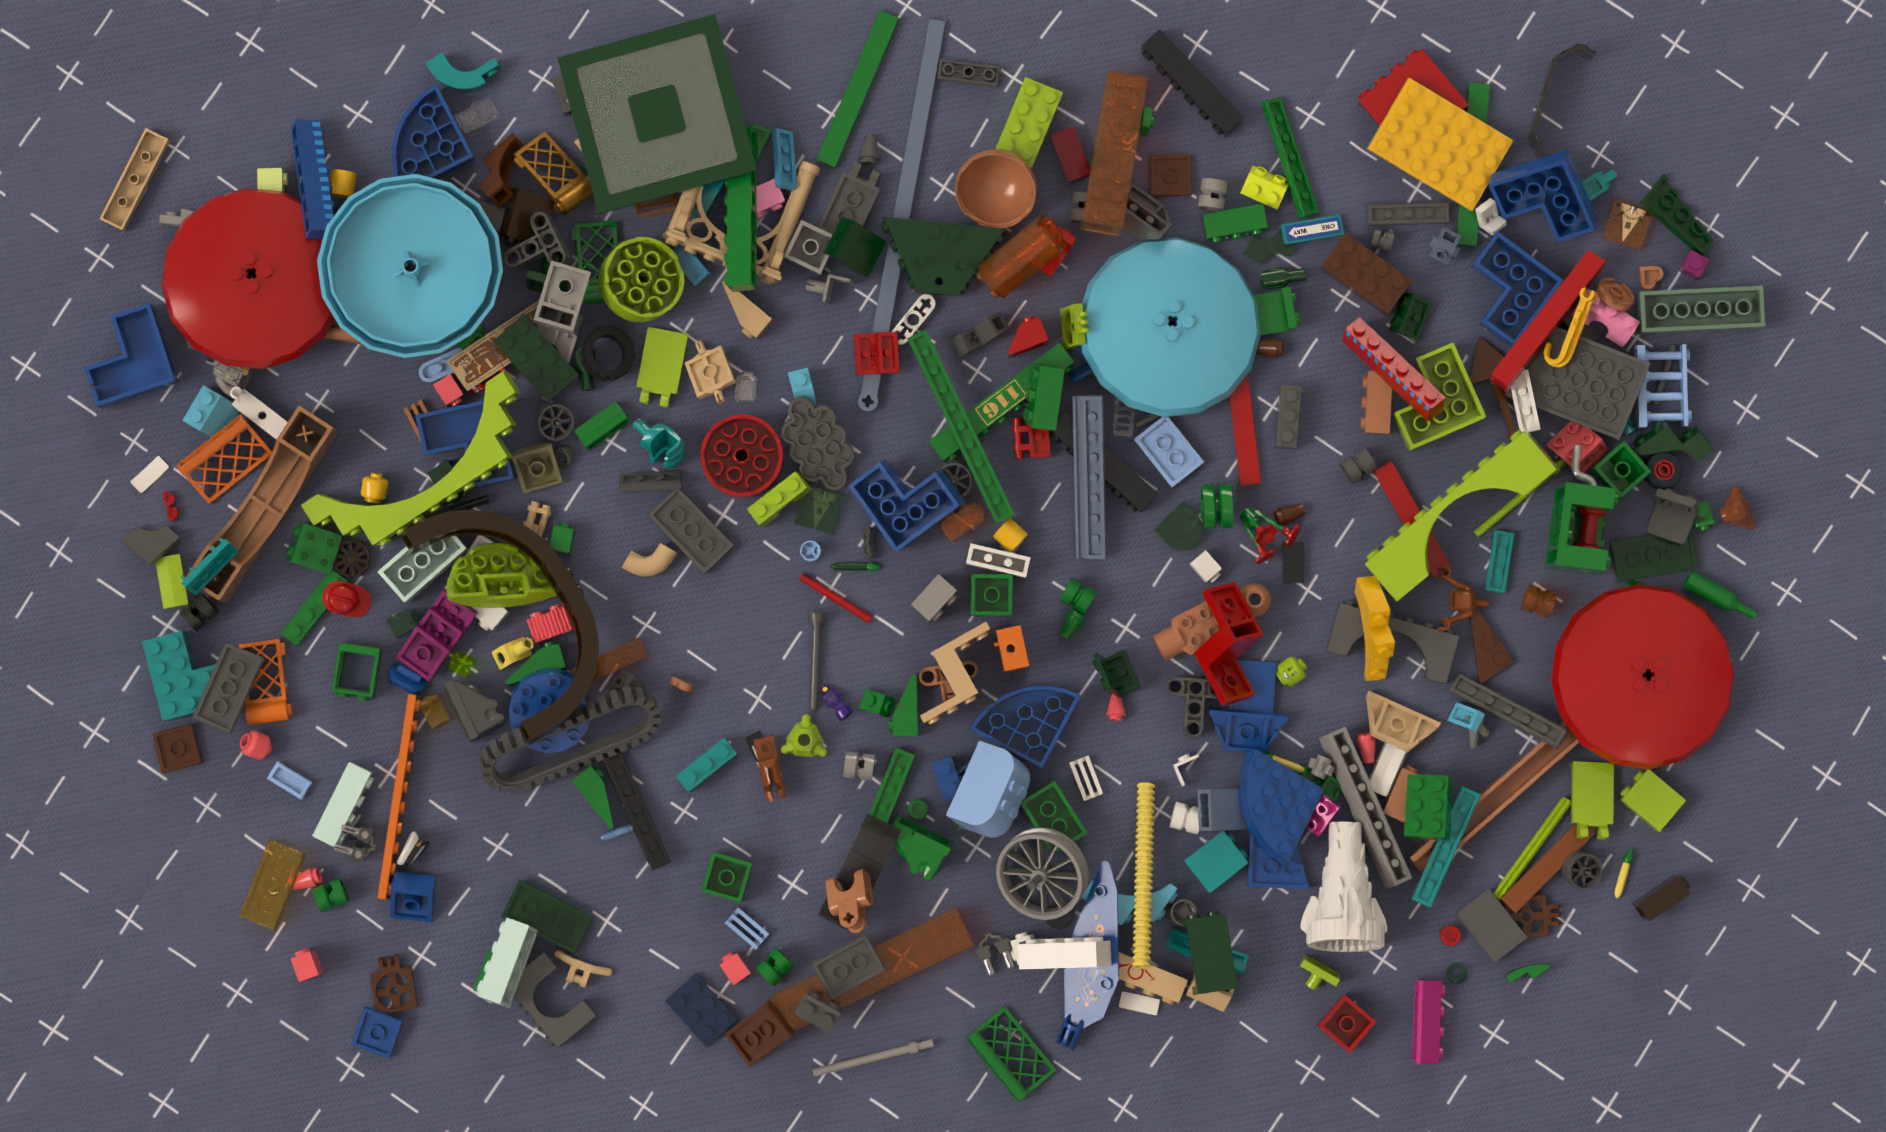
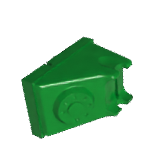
M898 815L891 828L893 843L900 856L906 858L909 863L910 872L914 875L918 872H923V879L931 881L945 856L948 855L953 841Z

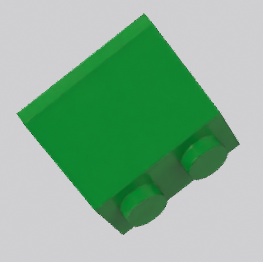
M1625 441L1589 469L1604 487L1616 488L1615 493L1618 494V500L1651 472Z

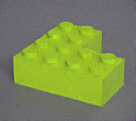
M1454 342L1422 355L1413 361L1417 371L1446 397L1443 410L1430 421L1424 419L1411 405L1392 414L1408 452L1486 418Z

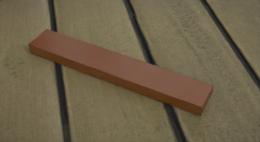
M1574 824L1500 900L1514 914L1517 913L1563 866L1565 859L1571 853L1578 851L1597 832V827L1588 826V837L1580 839L1577 838V824Z

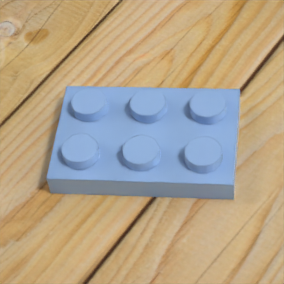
M1161 417L1134 439L1171 488L1204 463L1169 417Z

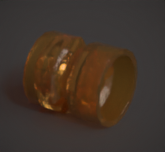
M1529 584L1521 609L1530 613L1537 611V615L1549 619L1557 599V593L1548 590L1542 592L1541 588Z

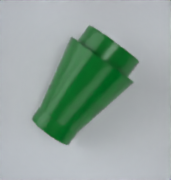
M1072 608L1070 612H1067L1059 634L1070 640L1085 623L1086 615Z

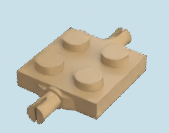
M698 341L695 343L699 354L693 359L684 362L695 393L699 400L709 395H714L717 404H722L721 401L725 402L722 390L736 383L729 361L722 346L706 350L703 341Z

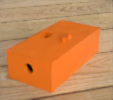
M1021 625L996 630L997 642L994 643V647L998 646L1003 672L1008 673L1027 669L1029 662Z

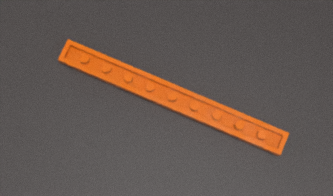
M408 694L378 891L379 899H388V896H391V877L396 872L397 863H394V857L398 855L400 848L397 837L398 834L402 833L403 822H400L401 814L405 813L406 802L403 801L404 793L407 794L409 788V781H406V777L412 768V761H409L410 752L413 753L415 748V741L412 740L413 732H417L418 720H415L416 712H420L421 700H418L419 695Z

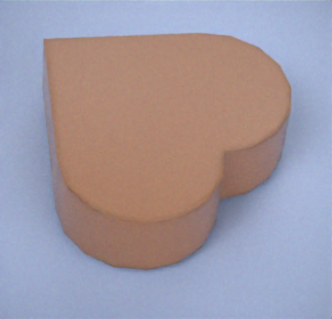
M1659 266L1639 267L1641 288L1646 291L1653 289L1656 282L1663 278V270Z
M674 676L670 680L671 685L686 692L693 691L695 684Z

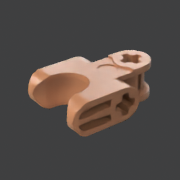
M865 869L854 872V883L849 890L844 892L841 883L834 878L826 880L828 907L832 916H839L840 924L851 933L859 934L863 932L867 925L865 907L873 905L871 879Z

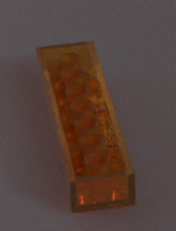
M1108 70L1080 230L1121 236L1148 77Z

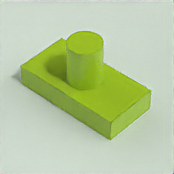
M1306 954L1302 958L1300 966L1311 972L1306 982L1309 988L1316 990L1322 979L1337 986L1341 978L1340 973Z

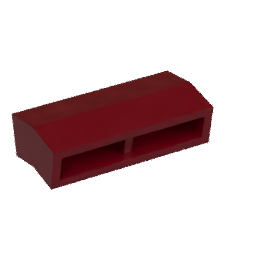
M1074 126L1050 135L1069 183L1092 174Z

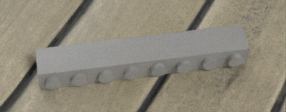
M1346 727L1319 737L1327 758L1332 760L1331 766L1335 767L1333 772L1355 822L1362 823V838L1384 888H1391L1412 879Z

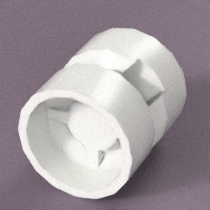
M1176 801L1169 827L1178 830L1185 828L1186 832L1198 834V807L1192 806L1188 808L1187 804Z

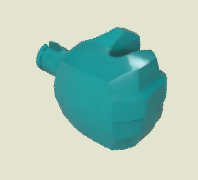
M642 418L637 419L640 423L634 422L633 429L643 436L640 444L641 448L650 453V463L655 465L664 454H666L663 463L665 468H674L684 461L686 445L673 429L664 424H656L651 428Z

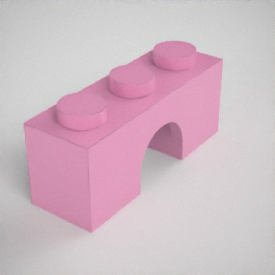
M1589 289V292H1588V294H1587V297L1590 296V293H1591V290H1590V289ZM1599 296L1592 303L1585 322L1587 326L1592 321H1599L1606 325L1608 333L1605 337L1622 348L1632 337L1640 321L1626 312L1610 307ZM1578 303L1575 306L1573 312L1571 313L1573 317L1577 309Z

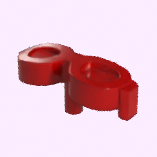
M164 491L162 493L163 500L168 508L167 516L173 522L179 516V510L173 507L176 498L173 494Z

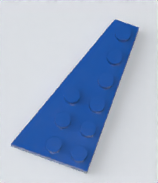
M1250 833L1247 886L1309 889L1298 847L1296 846L1289 862L1279 863L1260 847L1256 838Z

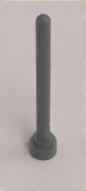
M809 613V621H811L810 625H812L810 710L813 712L818 709L820 631L823 621H825V613Z

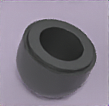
M562 445L554 451L559 466L567 467L573 462L575 454L571 447ZM559 453L565 454L567 461H561Z

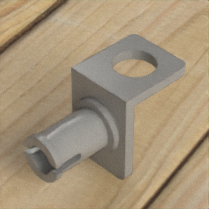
M828 274L826 282L809 278L807 281L809 285H806V291L823 294L822 301L825 304H829L834 281L853 285L854 281L849 278Z

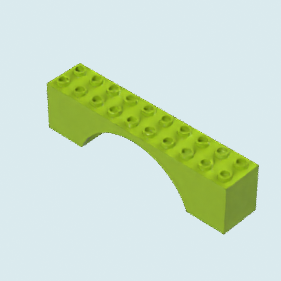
M1520 429L1510 436L1511 442L1507 445L1503 442L1493 451L1495 453L1493 457L1486 456L1477 464L1479 468L1475 472L1471 469L1462 476L1463 482L1459 485L1457 482L1451 485L1445 491L1447 493L1446 496L1442 498L1439 495L1429 504L1431 508L1428 511L1425 509L1421 510L1414 517L1416 521L1412 524L1408 521L1398 530L1400 533L1398 536L1394 537L1391 535L1382 543L1384 547L1381 550L1376 548L1367 555L1368 561L1365 565L1396 602L1431 573L1428 563L1430 533L1436 519L1450 503L1470 492L1489 488L1506 489L1525 496L1557 470L1558 466L1527 429L1523 432Z

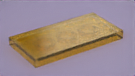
M269 839L239 916L277 931L306 853Z

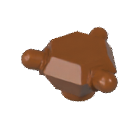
M1732 487L1731 494L1724 503V508L1720 509L1721 516L1726 524L1731 522L1735 526H1742L1752 530L1755 528V523L1752 521V512L1747 500L1740 494L1739 487Z

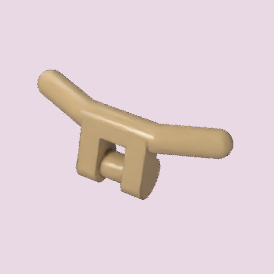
M560 950L554 952L556 958L571 966L566 981L570 983L572 981L576 982L583 988L588 983L590 973L603 976H611L613 973L610 968L591 965L575 959ZM576 970H583V976L575 974Z

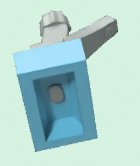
M1456 702L1447 721L1469 730L1471 748L1477 747L1479 734L1485 738L1490 732L1482 724L1484 713Z

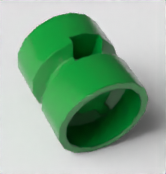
M1071 578L1059 601L1068 606L1073 604L1074 609L1084 615L1097 592L1088 586L1083 588L1081 582Z
M341 878L330 881L328 886L322 884L312 888L315 901L321 913L333 909L334 905L341 906L349 903L348 893Z
M775 948L768 955V960H763L756 967V970L770 984L775 986L782 979V974H787L795 965L779 949Z

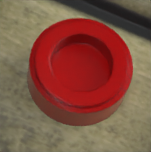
M1447 925L1441 929L1440 939L1445 945L1454 946L1460 941L1461 932L1456 926Z

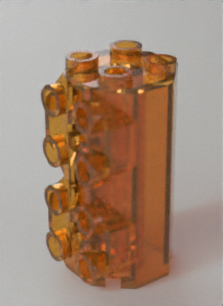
M1043 214L1026 225L977 267L979 270L976 273L978 279L986 283L990 288V293L996 299L998 297L1004 299L1068 246L1067 242L1063 243L1064 235L1051 219H1045Z

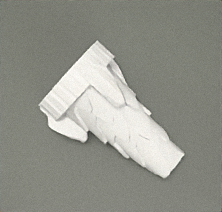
M1331 822L1329 824V853L1325 859V866L1322 872V887L1319 888V899L1316 896H1310L1301 920L1300 928L1306 933V943L1310 948L1329 952H1363L1378 950L1385 946L1387 924L1376 898H1372L1371 882H1368V867L1365 864V843H1362L1361 822Z

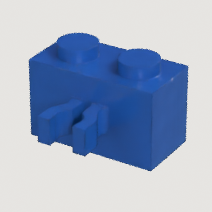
M950 756L932 762L944 801L954 798L960 781L963 776L958 777V774L962 773L969 765L966 764L961 769L956 770Z

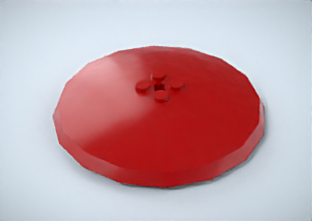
M244 188L209 199L182 221L165 251L161 287L171 321L194 349L226 366L264 369L299 358L326 336L335 318L321 294L317 259L323 239H306L301 201L283 191ZM255 272L256 278L253 279L251 277V279H248L249 274Z
M1636 584L1603 592L1573 615L1556 644L1551 683L1559 714L1582 746L1612 764L1652 769L1684 761L1712 740L1730 710L1735 671L1726 637L1703 607L1673 589ZM1648 672L1649 678L1647 681L1646 678H1643L1642 674Z

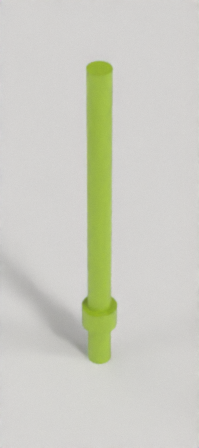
M1559 459L1555 463L1558 466L1557 470L1525 496L1517 494L1474 530L1473 533L1479 538L1549 478L1559 474L1561 468L1567 463Z

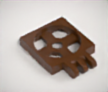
M1533 895L1521 907L1519 913L1515 914L1510 913L1509 908L1504 904V908L1514 921L1522 923V930L1527 937L1548 936V926L1561 925L1560 920L1553 921V917H1561V912L1552 913V909H1560V904L1546 905V895ZM1529 900L1537 902L1542 911L1533 912L1530 909ZM1525 912L1530 915L1527 921L1522 919V914ZM1534 920H1543L1539 929L1531 933V923Z
M399 954L394 955L395 964H392L391 956L386 957L387 965H384L383 957L378 958L380 972L370 974L376 1010L384 1013L418 1008L412 967L401 968ZM396 974L405 976L410 984L400 985L397 983ZM387 975L389 985L387 988L378 989V982L383 976ZM392 987L398 988L396 995L391 994L390 990ZM411 992V998L408 1003L401 1006L400 996L403 993ZM386 996L391 998L393 1008H387L382 1005L379 998Z

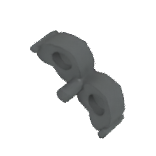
M867 527L862 534L863 541L865 542L863 553L868 559H876L874 545H877L878 542L874 541L875 527Z

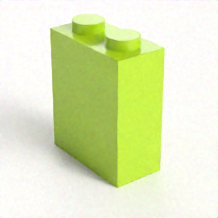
M1640 769L1633 777L1635 780L1631 786L1626 785L1620 792L1622 797L1619 800L1656 832H1660L1686 800L1650 769H1644V771Z

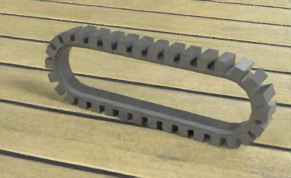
M630 686L622 687V693L618 694L616 689L609 691L610 697L607 699L604 693L598 695L597 703H594L592 698L586 700V707L582 708L580 705L564 724L537 741L625 706H639L646 713L639 724L511 775L498 772L495 769L496 762L507 753L525 747L528 743L518 728L512 730L514 734L512 737L509 736L508 732L501 734V742L494 738L489 742L490 747L485 746L482 751L483 756H480V767L483 778L493 790L498 788L500 793L506 794L509 788L512 794L519 793V787L521 786L524 787L525 791L532 789L531 782L535 781L537 786L545 784L543 778L546 776L549 782L555 780L556 772H559L561 777L567 775V768L569 767L572 768L573 772L580 770L579 763L583 762L585 767L592 765L591 758L595 757L596 761L600 762L604 760L603 754L606 752L609 758L615 756L616 748H619L622 753L628 750L627 744L631 743L633 748L640 745L638 739L642 738L646 742L652 738L650 732L656 734L659 729L658 724H661V713L657 701L648 690L643 692L642 687L637 686L634 687L632 692Z

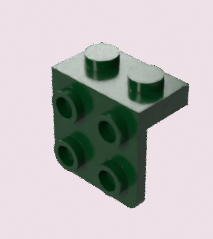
M1125 650L1107 658H1104L1099 653L1093 654L1095 658L1093 665L1097 672L1100 671L1102 679H1100L1101 684L1105 690L1108 689L1110 694L1120 698L1141 688Z

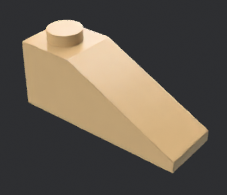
M723 281L722 284L743 328L741 332L750 339L752 337L758 339L771 324L772 318L739 291L732 292Z

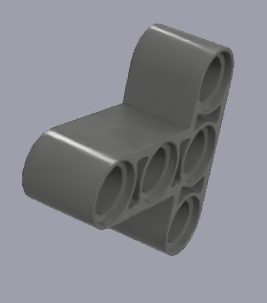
M535 212L530 220L536 235L507 250L503 257L504 263L507 266L517 270L545 256L549 263H551V260L556 262V257L560 253L563 254V259L560 263L570 265L571 256L554 220L543 212ZM545 217V224L539 227V220ZM553 235L554 242L548 245L547 239ZM536 245V252L531 255L529 250L531 246ZM517 254L519 257L518 262L512 264V257Z
M1173 677L1166 682V691L1172 696L1185 697L1183 730L1187 737L1197 738L1203 731L1205 698L1216 699L1218 697L1212 694L1211 684L1208 679ZM1172 681L1180 683L1181 688L1179 692L1175 693L1170 690L1169 685ZM1193 682L1201 685V691L1198 694H1194L1190 690V685ZM1197 703L1200 706L1199 713H1190L1189 705ZM1191 723L1197 724L1199 728L1198 733L1195 735H1191L1187 730L1188 725Z

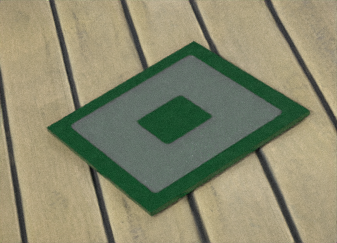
M716 14L558 57L598 214L757 171Z

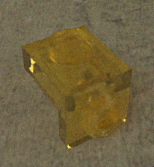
M437 694L427 696L419 703L432 731L451 721Z

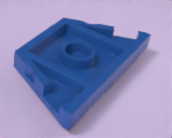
M1209 707V714L1223 749L1229 751L1247 752L1256 749L1265 754L1270 747V743L1279 734L1283 724L1288 721V714Z

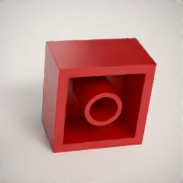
M1342 994L1318 1022L1317 1026L1348 1053H1351L1376 1021L1346 995Z

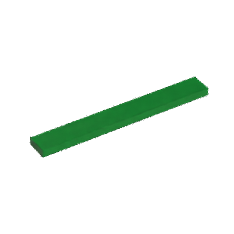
M881 10L879 11L816 159L817 161L836 168L898 23V17Z
M1469 83L1467 99L1469 105L1466 112L1487 124L1490 84ZM1481 197L1473 211H1469L1459 205L1457 234L1461 235L1457 244L1459 246H1477L1478 220L1475 209L1480 206Z

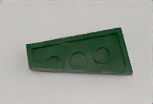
M1661 175L1641 200L1640 204L1691 250L1703 256L1714 240L1701 222L1695 220L1692 216V210L1687 204L1684 205L1680 200L1678 191L1675 187L1672 189L1667 182L1668 178L1666 175Z

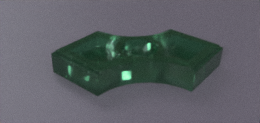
M1280 229L1276 235L1270 238L1260 239L1253 236L1243 255L1262 264L1266 258L1272 255L1281 254L1289 257L1296 244L1284 245Z

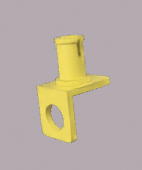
M521 637L492 651V655L499 669L502 670L514 662L531 656V649L534 644L532 639ZM499 653L503 654L505 658L504 663L500 660Z

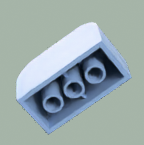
M979 741L946 816L963 829L990 838L1003 835L1011 827L1014 818L1018 815L1020 804L1026 797L1030 783L1028 768L1007 750Z

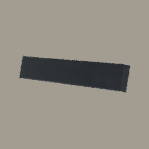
M617 751L615 756L610 758L609 756L604 757L602 763L651 870L654 871L670 864L671 860L622 753Z

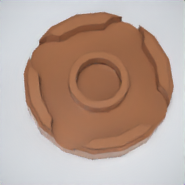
M1602 278L1596 286L1599 298L1614 309L1620 311L1629 310L1635 300L1631 290L1625 284L1621 283L1619 285L1615 283L1616 280L1613 278Z

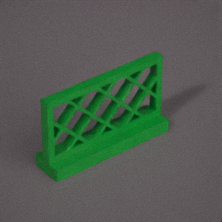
M1005 1006L965 1037L1016 1102H1020L1056 1071L1054 1066ZM1003 1012L1009 1018L1008 1027L997 1026V1018ZM985 1027L993 1028L992 1040L984 1039L979 1032ZM996 1029L1008 1030L1007 1042L995 1041ZM1011 1030L1021 1033V1043L1010 1042ZM995 1043L1006 1044L1005 1056H998L994 1052ZM1009 1045L1021 1046L1020 1058L1008 1057ZM1024 1046L1033 1048L1035 1051L1034 1059L1023 1058ZM1008 1059L1019 1060L1018 1072H1010L1007 1068ZM1022 1061L1034 1062L1033 1074L1021 1073ZM1037 1062L1045 1063L1050 1070L1045 1075H1037ZM1021 1075L1032 1076V1085L1026 1090L1020 1084ZM1035 1077H1041L1035 1082Z

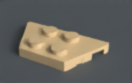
M1368 691L1366 694L1370 736L1405 752L1411 751L1441 725L1440 722L1376 693Z

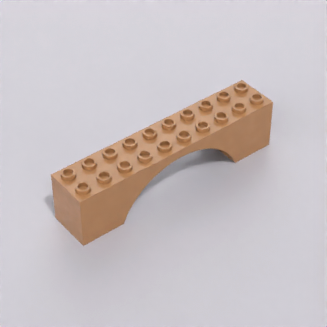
M297 407L276 439L271 456L252 490L226 526L206 545L192 568L196 569L201 561L209 553L213 552L211 546L213 545L216 548L221 543L218 540L220 537L228 540L239 550L202 589L203 591L221 602L228 603L340 431L303 407Z

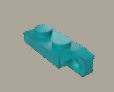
M1614 169L1605 175L1602 171L1596 172L1582 181L1590 201L1611 187L1609 181L1617 177Z

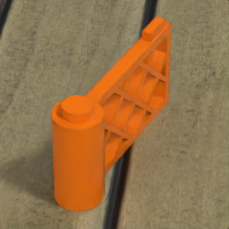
M280 639L239 644V648H254L258 651V656L262 654L270 660L263 670H259L261 673L257 676L252 688L256 686L263 693L255 700H250L248 695L245 702V715L248 726L290 720V716L293 715V707L287 701L282 656L286 655L285 643H281ZM276 644L277 652L271 659L263 651L268 645ZM272 663L279 668V673L274 679L265 673ZM263 674L272 680L265 690L256 684ZM276 683L281 687L282 696L272 697L267 692Z

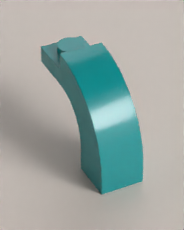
M443 53L425 63L433 76L442 85L460 92H472L488 86L484 78L488 77L489 79L498 73V69H500L499 64L493 58L476 70L462 72L453 68Z

